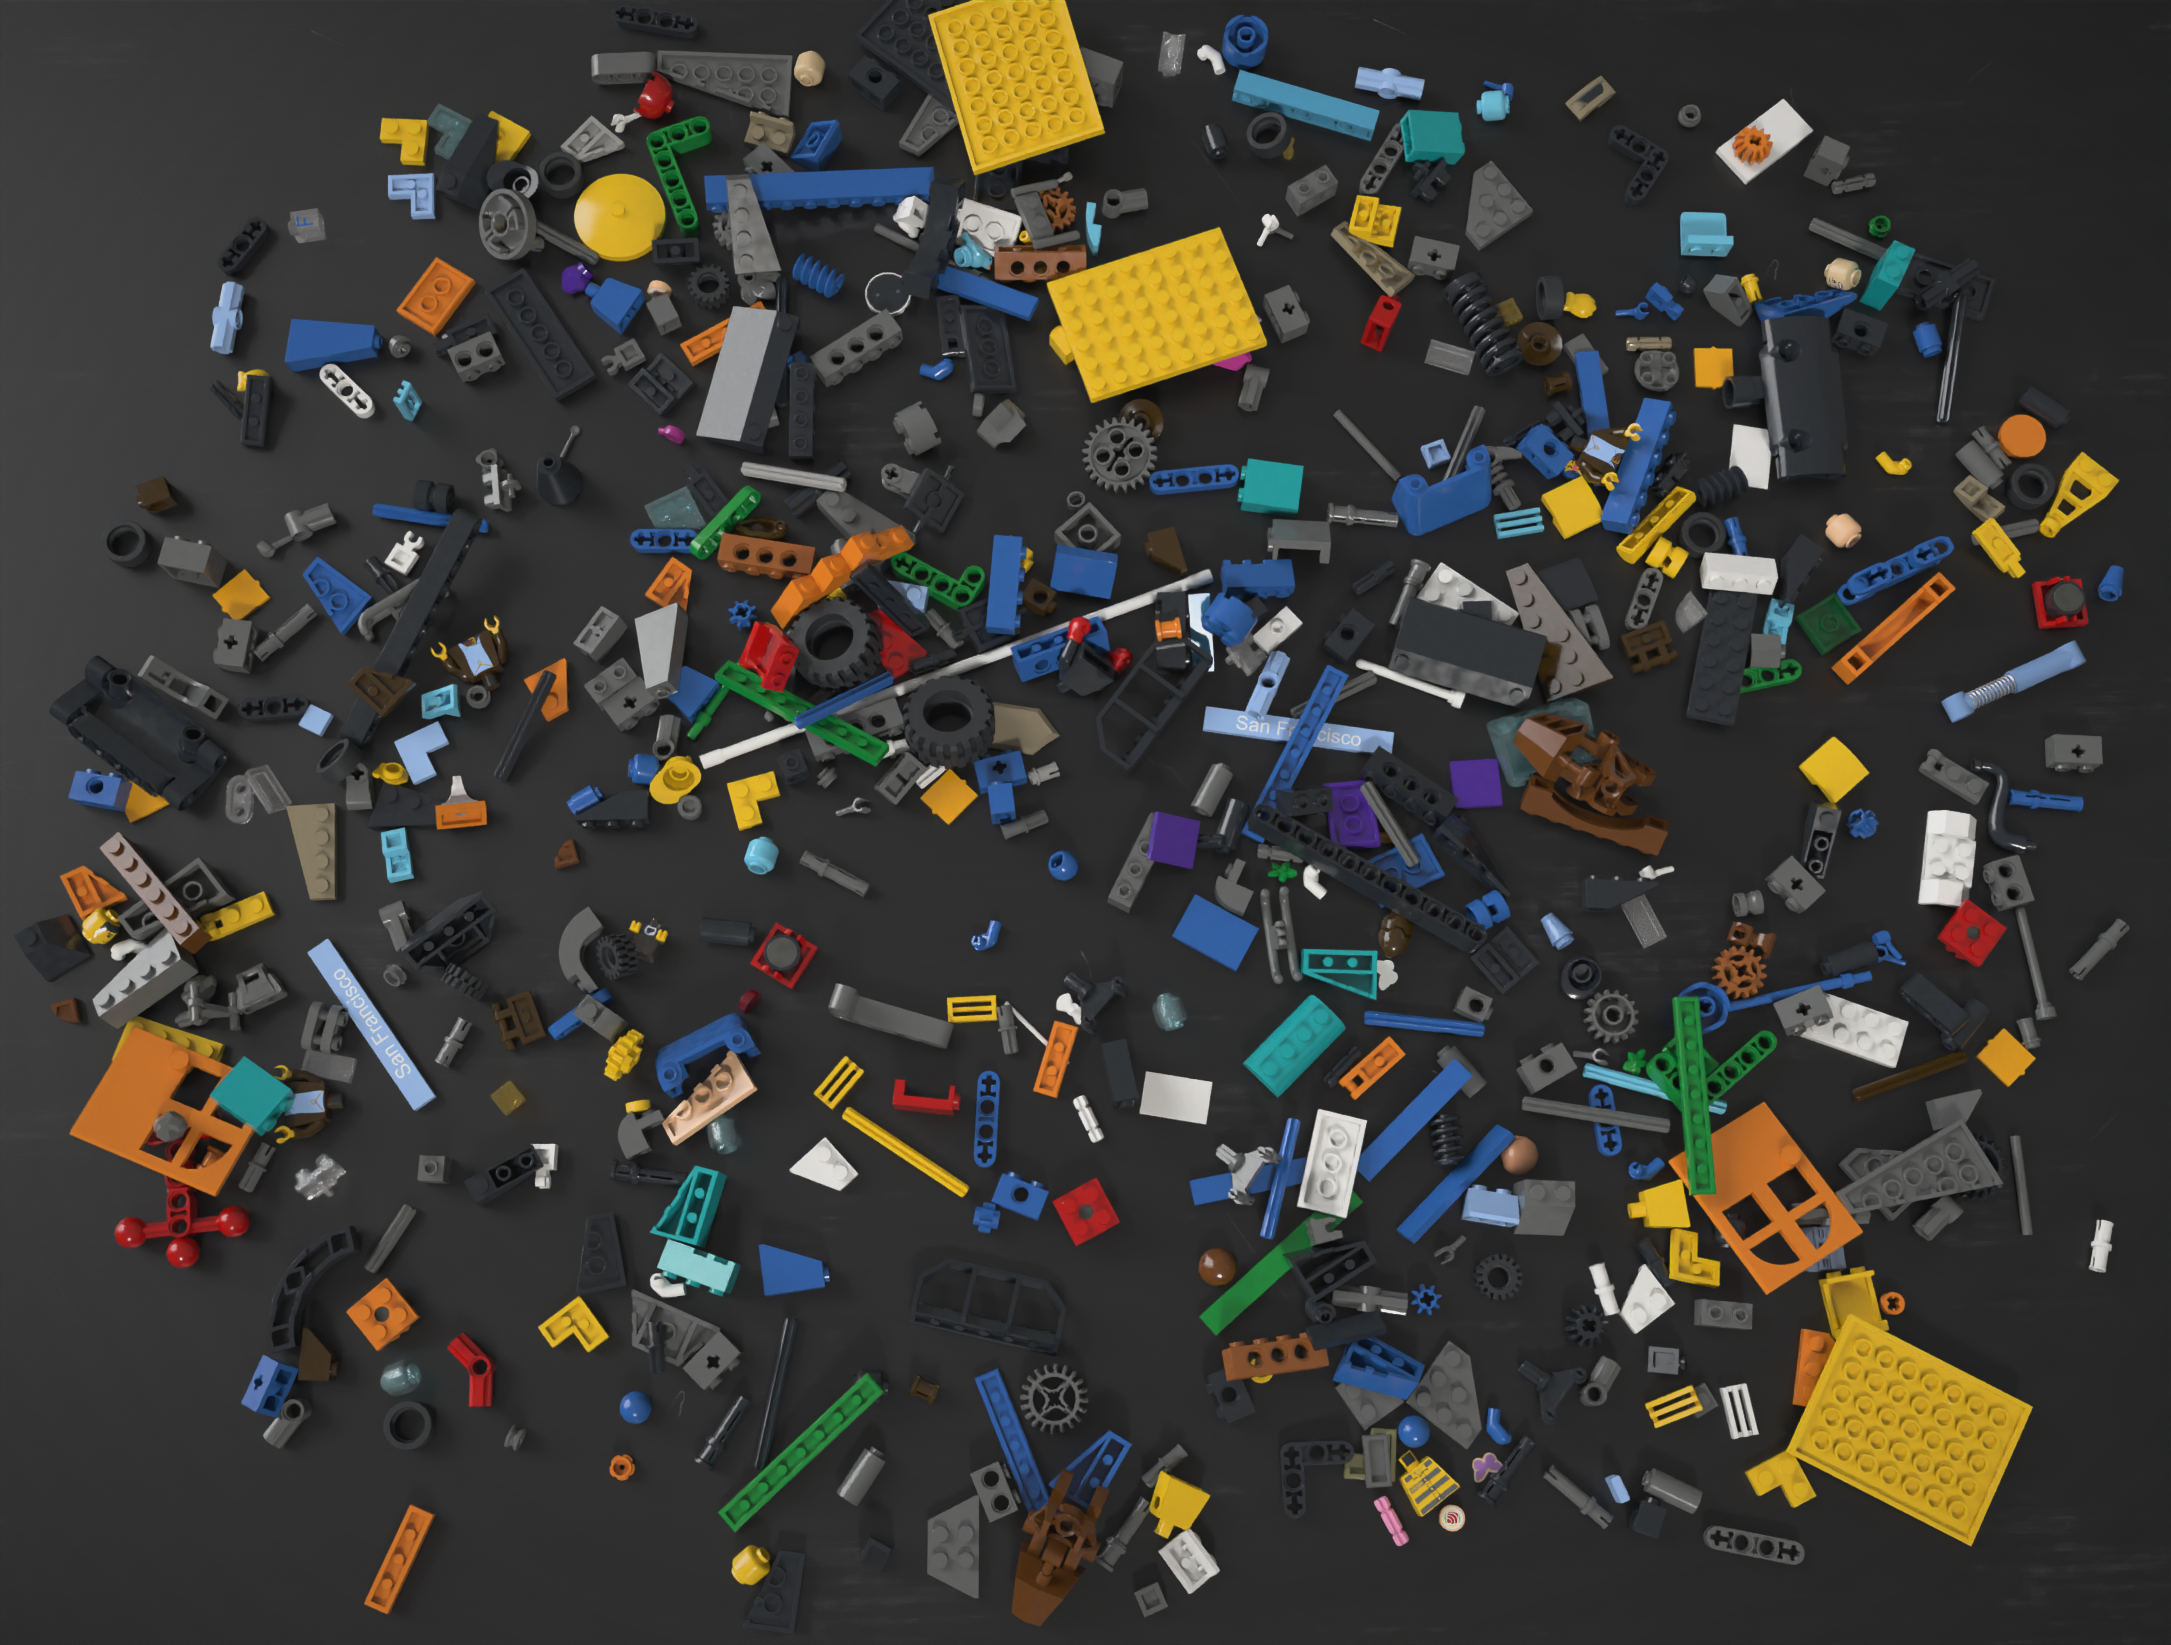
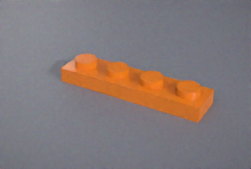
M761 301L748 307L765 309ZM730 318L680 344L692 366L721 351Z
M413 1504L409 1506L364 1602L365 1605L385 1614L391 1612L436 1514Z

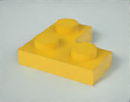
M382 118L381 142L402 144L400 158L402 165L425 166L429 134L428 120Z
M774 771L727 783L739 830L763 825L757 802L780 796Z
M1677 1228L1671 1230L1669 1279L1711 1288L1719 1287L1720 1262L1697 1257L1698 1233Z
M578 1296L538 1327L552 1348H555L574 1333L587 1352H591L610 1337L581 1296Z
M1786 1450L1745 1472L1758 1496L1780 1486L1791 1507L1794 1508L1816 1496L1796 1457L1787 1453Z

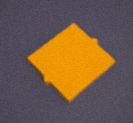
M1714 346L1711 348L1694 349L1696 387H1712L1714 390L1722 388L1724 379L1728 376H1734L1732 349H1716Z
M245 569L212 595L223 607L222 611L228 613L232 619L244 620L270 599L267 593L260 587L261 583L255 581Z
M949 769L920 799L932 809L933 814H937L944 822L950 825L978 795L966 784V780H961Z
M131 780L128 781L132 784L125 813L131 824L169 805L160 796L153 797Z
M2005 1028L2001 1029L1993 1039L1987 1040V1045L1976 1055L2007 1087L2020 1075H2024V1070L2036 1059Z

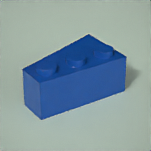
M1108 1430L1065 1468L1074 1473L1065 1496L1088 1509L1098 1484L1107 1488L1132 1444ZM1059 1475L1049 1482L1048 1485L1054 1488Z

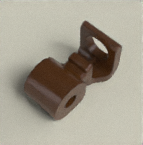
M1740 922L1732 923L1726 939L1729 944L1737 948L1745 946V949L1749 945L1753 948L1759 946L1763 950L1761 957L1763 959L1770 957L1777 938L1776 934H1754L1753 927Z

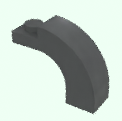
M150 655L138 673L139 677L148 681L157 689L213 719L218 718L229 701L228 698L214 689L187 677Z
M589 907L577 914L564 930L559 946V960L567 980L574 983L580 979L577 985L584 994L589 992L591 995H594L600 991V988L586 970L584 953L589 943L605 932L606 929Z

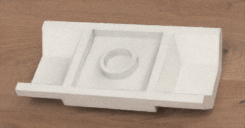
M1949 810L1928 812L1918 904H1939L1958 909L1963 900L1969 899V889L1972 886L1977 821L1970 814Z

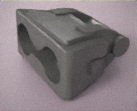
M264 962L236 974L239 987L236 989L237 1008L245 1014L255 1012L288 996V992L282 986L280 980L275 975L267 972ZM259 975V978H257V979H255V980H253V981H250V982L247 981V980H249V979H251V978H253V977Z

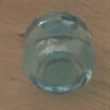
M1171 993L1158 996V1001L1152 1005V1011L1158 1027L1165 1028V1031H1172L1184 1025L1183 1022L1187 1018L1182 999L1179 996H1172Z
M721 1115L708 1125L707 1136L711 1149L718 1151L719 1154H729L737 1149V1146L741 1143V1134L738 1122L735 1119Z
M402 1360L384 1368L380 1384L382 1389L387 1391L389 1395L399 1397L417 1389L421 1381V1372L416 1364L409 1360Z

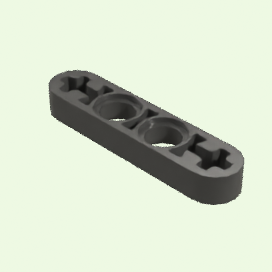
M1400 123L1393 127L1363 175L1358 188L1361 196L1375 197L1404 152L1402 137L1399 143L1396 141L1398 133H1401ZM1388 147L1394 148L1397 154L1388 156L1385 153V149ZM1382 165L1385 167L1386 172L1379 174L1375 172L1374 167ZM1373 178L1375 180L1373 187L1369 190L1365 189Z
M1716 1525L1707 1527L1703 1534L1705 1544L1716 1550L1791 1565L1801 1563L1805 1556L1803 1546L1792 1540ZM1718 1530V1535L1729 1537L1728 1542L1717 1541L1716 1545H1714L1715 1542L1710 1539V1536ZM1739 1535H1744L1748 1541L1747 1547L1743 1550H1739L1735 1546V1539ZM1764 1540H1769L1773 1546L1772 1552L1768 1555H1764L1760 1550V1544ZM1793 1545V1550L1797 1551V1555L1792 1556L1790 1560V1555L1779 1553V1547L1791 1549Z

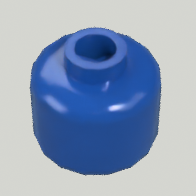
M636 754L633 759L629 760L628 778H632L634 784L650 786L651 781L664 767V764H659V759L655 755Z

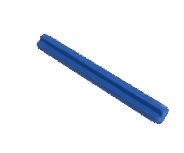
M379 503L373 506V515L377 517L447 527L452 517V514ZM482 519L479 532L485 533L489 530V521Z
M886 671L795 716L794 725L798 729H803L892 685L894 677L890 672Z
M1366 1011L1364 1014V1024L1477 1037H1482L1485 1032V1025L1477 1022Z
M1295 1118L1287 1120L1279 1152L1282 1160H1278L1280 1163L1276 1165L1260 1234L1265 1239H1273L1277 1227L1301 1123L1300 1120Z

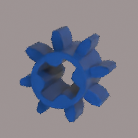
M748 600L744 603L735 601L736 606L734 609H728L729 613L733 615L729 619L730 623L734 624L737 622L738 630H741L742 627L751 629L752 622L758 621L757 616L753 615L757 612L756 606L749 607ZM744 612L747 616L742 618L740 613Z
M1860 808L1850 814L1846 825L1850 828L1849 832L1855 838L1860 835L1865 839L1875 833L1876 825L1879 822L1875 819L1876 815L1871 810L1864 812Z
M984 1202L983 1207L976 1206L973 1225L979 1226V1232L990 1234L991 1228H998L1001 1211L995 1210V1204Z
M1420 1284L1419 1292L1411 1291V1294L1415 1297L1414 1301L1410 1302V1305L1415 1304L1418 1307L1417 1314H1420L1425 1309L1427 1315H1431L1432 1307L1440 1308L1436 1302L1442 1296L1439 1294L1435 1295L1433 1292L1435 1286L1425 1290V1286ZM1424 1294L1431 1298L1427 1305L1420 1302V1298H1423Z

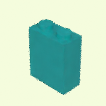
M1408 110L1400 120L1406 162L1425 163L1428 161L1438 164L1444 159L1448 164L1455 165L1463 156L1465 144L1462 142V124L1459 122L1458 113Z
M1894 240L1875 265L1859 302L1880 311L1898 289L1916 249Z
M1248 458L1247 466H1242L1240 480H1245L1244 488H1239L1237 500L1242 502L1241 510L1296 518L1304 466Z
M245 1056L210 1094L217 1105L261 1136L266 1131L269 1132L276 1125L277 1118L282 1112H286L292 1107L296 1098L290 1088Z

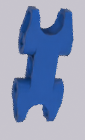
M1945 536L1928 540L1904 554L1884 563H1877L1854 574L1846 584L1838 589L1836 595L1845 606L1861 602L1872 597L1876 592L1933 569L1943 558L1952 552L1954 546L1949 537ZM1936 542L1944 543L1947 548L1946 552L1940 554L1938 549L1934 547V544ZM1891 568L1896 569L1898 575L1894 574ZM1848 588L1851 595H1855V598L1853 600L1845 599L1843 596L1844 589Z

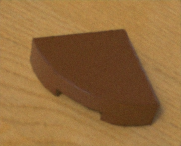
M573 838L564 842L555 856L556 869L580 863Z
M77 998L50 1004L51 1010L60 1019L70 1023L82 1022Z

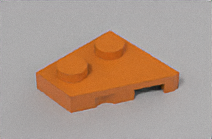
M672 557L648 589L645 596L662 608L677 602L686 611L692 570Z
M565 658L524 679L531 694H533L544 670L557 675L541 709L548 722L569 711L568 663Z
M84 865L60 876L82 920H85L98 908L108 909L128 900L124 893L115 889Z

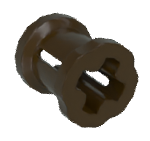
M1563 371L1561 375L1554 377L1545 376L1543 378L1545 393L1550 397L1559 391H1571L1572 380L1568 371Z
M918 1374L908 1395H916L928 1401V1404L932 1406L941 1385L938 1383L936 1385L922 1379V1375Z

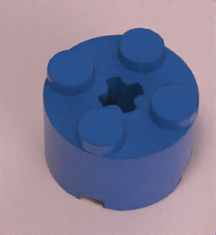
M1238 15L1232 18L1226 25L1222 44V53L1227 62L1242 71L1260 64L1265 57L1268 44L1267 26L1261 19L1252 15L1251 17Z
M1219 593L1203 615V624L1201 626L1205 631L1211 634L1215 633L1221 637V642L1232 648L1234 644L1241 645L1257 623L1258 618L1256 616L1253 619L1251 616L1253 611L1239 599L1233 596L1227 599L1224 598L1225 593Z
M1699 982L1683 990L1678 995V997H1699V1006H1704L1705 1008L1704 1011H1700L1702 1034L1709 1033L1725 1023L1730 1010V1002L1724 990L1717 985Z

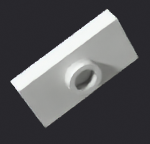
M1286 606L1252 636V640L1269 655L1271 651L1275 650L1302 625V622Z

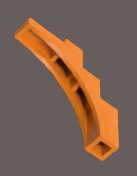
M902 525L875 534H871L868 531L852 536L840 553L821 558L811 574L791 580L771 609V612L782 630L790 628L794 621L798 622L800 619L799 615L803 610L806 612L813 603H821L822 599H825L849 581L851 571L867 562L874 566L896 554L910 550L914 543Z

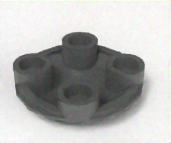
M1644 351L1636 361L1634 369L1636 378L1641 385L1652 391H1667L1679 379V367L1676 362V356L1672 352Z

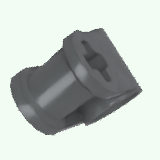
M893 463L885 465L881 472L884 488L901 495L905 499H908L921 476L919 473L909 471ZM896 475V477H893L891 480L888 479V477Z
M359 763L351 774L346 777V805L349 811L374 809L375 807L372 772L365 765ZM360 771H362L364 775L359 777L360 780L356 779L355 776H359Z

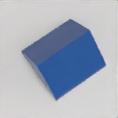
M837 120L811 122L790 159L813 172L823 171L842 140L840 123Z

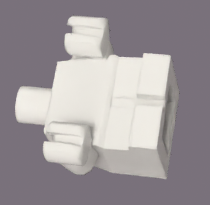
M916 196L905 198L898 205L897 212L893 215V220L908 233L910 238H916L919 233V229L916 227L924 228L926 225L929 205Z

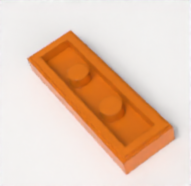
M1054 1021L1033 1089L1034 1092L1054 1098L1058 1097L1079 1029L1078 1027Z

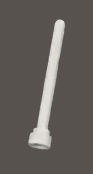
M1363 659L1356 661L1358 668L1373 671L1377 675L1447 699L1451 706L1460 709L1466 694L1463 691L1454 689L1450 691L1417 678L1388 670L1386 667Z

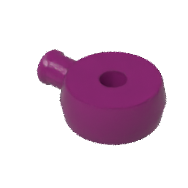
M667 425L666 428L659 427L658 429L659 434L664 435L672 442L681 444L685 439V433L675 426Z

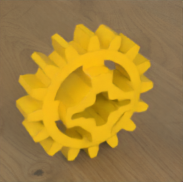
M632 1029L628 1031L626 1036L619 1037L618 1041L608 1052L609 1055L606 1060L608 1065L605 1068L604 1075L617 1081V1079L621 1078L622 1074H628L639 1061L641 1051L643 1050L640 1047L644 1041L643 1034Z

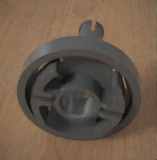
M498 189L487 196L480 210L479 232L488 252L498 259L517 260L526 255L529 250L542 251L544 240L542 237H535L536 216L529 199L523 193L512 189ZM505 219L507 220V229H506V230H505V227H504Z

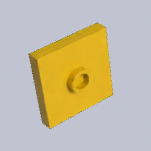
M491 110L488 117L500 122L495 163L502 160L514 161L530 138V131Z

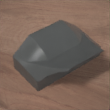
M1007 399L1000 403L985 418L977 430V434L995 449L1002 442H1011L1027 425L1024 420L1025 413Z

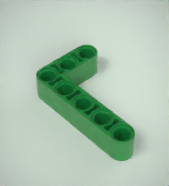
M701 116L654 131L647 137L650 155L679 229L687 238L697 236L701 228L697 213L674 156L703 147L712 141L713 136L709 121ZM702 129L705 130L704 132H701V133H698V132H697V131L702 130ZM678 137H684L681 140H676ZM658 144H661V145H662L661 147H658V148L655 147V146L658 145ZM664 164H670L667 167H662V165ZM672 183H678L676 186H669ZM680 202H685L682 206L677 205ZM687 222H693L691 225H684Z
M1769 1031L1759 1032L1706 1078V1083L1712 1085L1716 1092L1715 1094L1711 1093L1707 1087L1708 1106L1714 1103L1776 1048L1777 1039L1774 1034ZM1758 1040L1764 1042L1766 1049L1759 1045ZM1659 1053L1648 1062L1646 1072L1682 1112L1680 1090L1673 1085V1081L1679 1083L1678 1063L1669 1054ZM1741 1055L1749 1059V1064L1742 1060ZM1656 1062L1664 1066V1071L1657 1068ZM1724 1070L1730 1071L1733 1078H1728Z

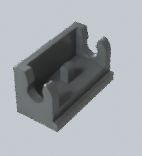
M601 606L573 644L586 656L588 654L595 662L601 664L628 627L618 615Z
M1327 1217L1316 1221L1313 1218L1304 1222L1311 1247L1343 1238L1342 1230L1327 1232L1330 1230V1227L1327 1225L1336 1221L1335 1218Z

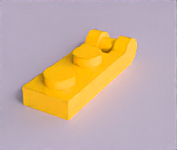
M263 891L219 911L200 917V921L213 937L210 941H215L275 915L267 893ZM221 920L223 927L217 928L215 923Z

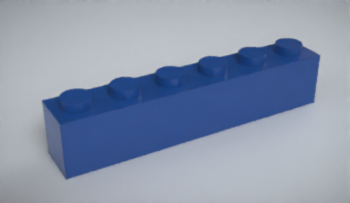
M1644 398L1635 422L1641 426L1643 431H1636L1634 433L1639 434L1641 438L1636 442L1631 438L1629 439L1630 441L1617 472L1619 483L1614 481V490L1610 491L1600 518L1605 530L1632 534L1634 527H1637L1640 520L1639 512L1641 506H1645L1647 501L1646 492L1648 487L1652 486L1654 482V470L1662 459L1661 451L1663 445H1667L1669 440L1668 431L1670 426L1674 425L1676 421V411H1674L1671 402Z

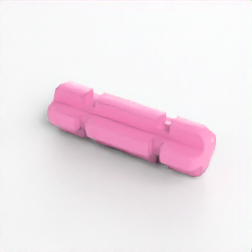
M1382 1496L1375 1500L1374 1504L1377 1510L1381 1511V1517L1389 1532L1393 1533L1394 1536L1392 1538L1396 1545L1401 1546L1407 1543L1409 1537L1402 1530L1403 1526L1394 1509L1390 1508L1391 1504L1388 1498Z

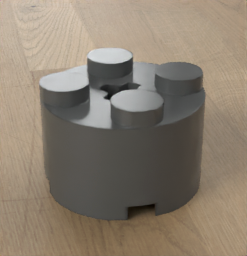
M921 401L895 413L893 421L897 433H902L905 438L903 444L909 455L914 453L917 456L942 443L940 437L936 439L934 433L938 430L926 407L921 409L923 404Z

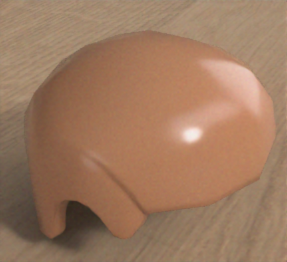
M1515 1136L1514 1140L1500 1153L1504 1169L1515 1176H1525L1532 1172L1538 1161V1150L1535 1143L1526 1136Z

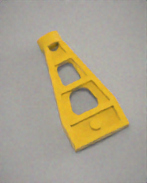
M2080 453L2065 471L2047 514L2040 524V532L2049 538L2055 537L2061 528L2103 500L2119 480L2085 453ZM2075 480L2079 481L2091 491V495L2084 500L2078 499L2070 492L2073 482ZM2063 499L2075 507V510L2068 516L2058 509Z

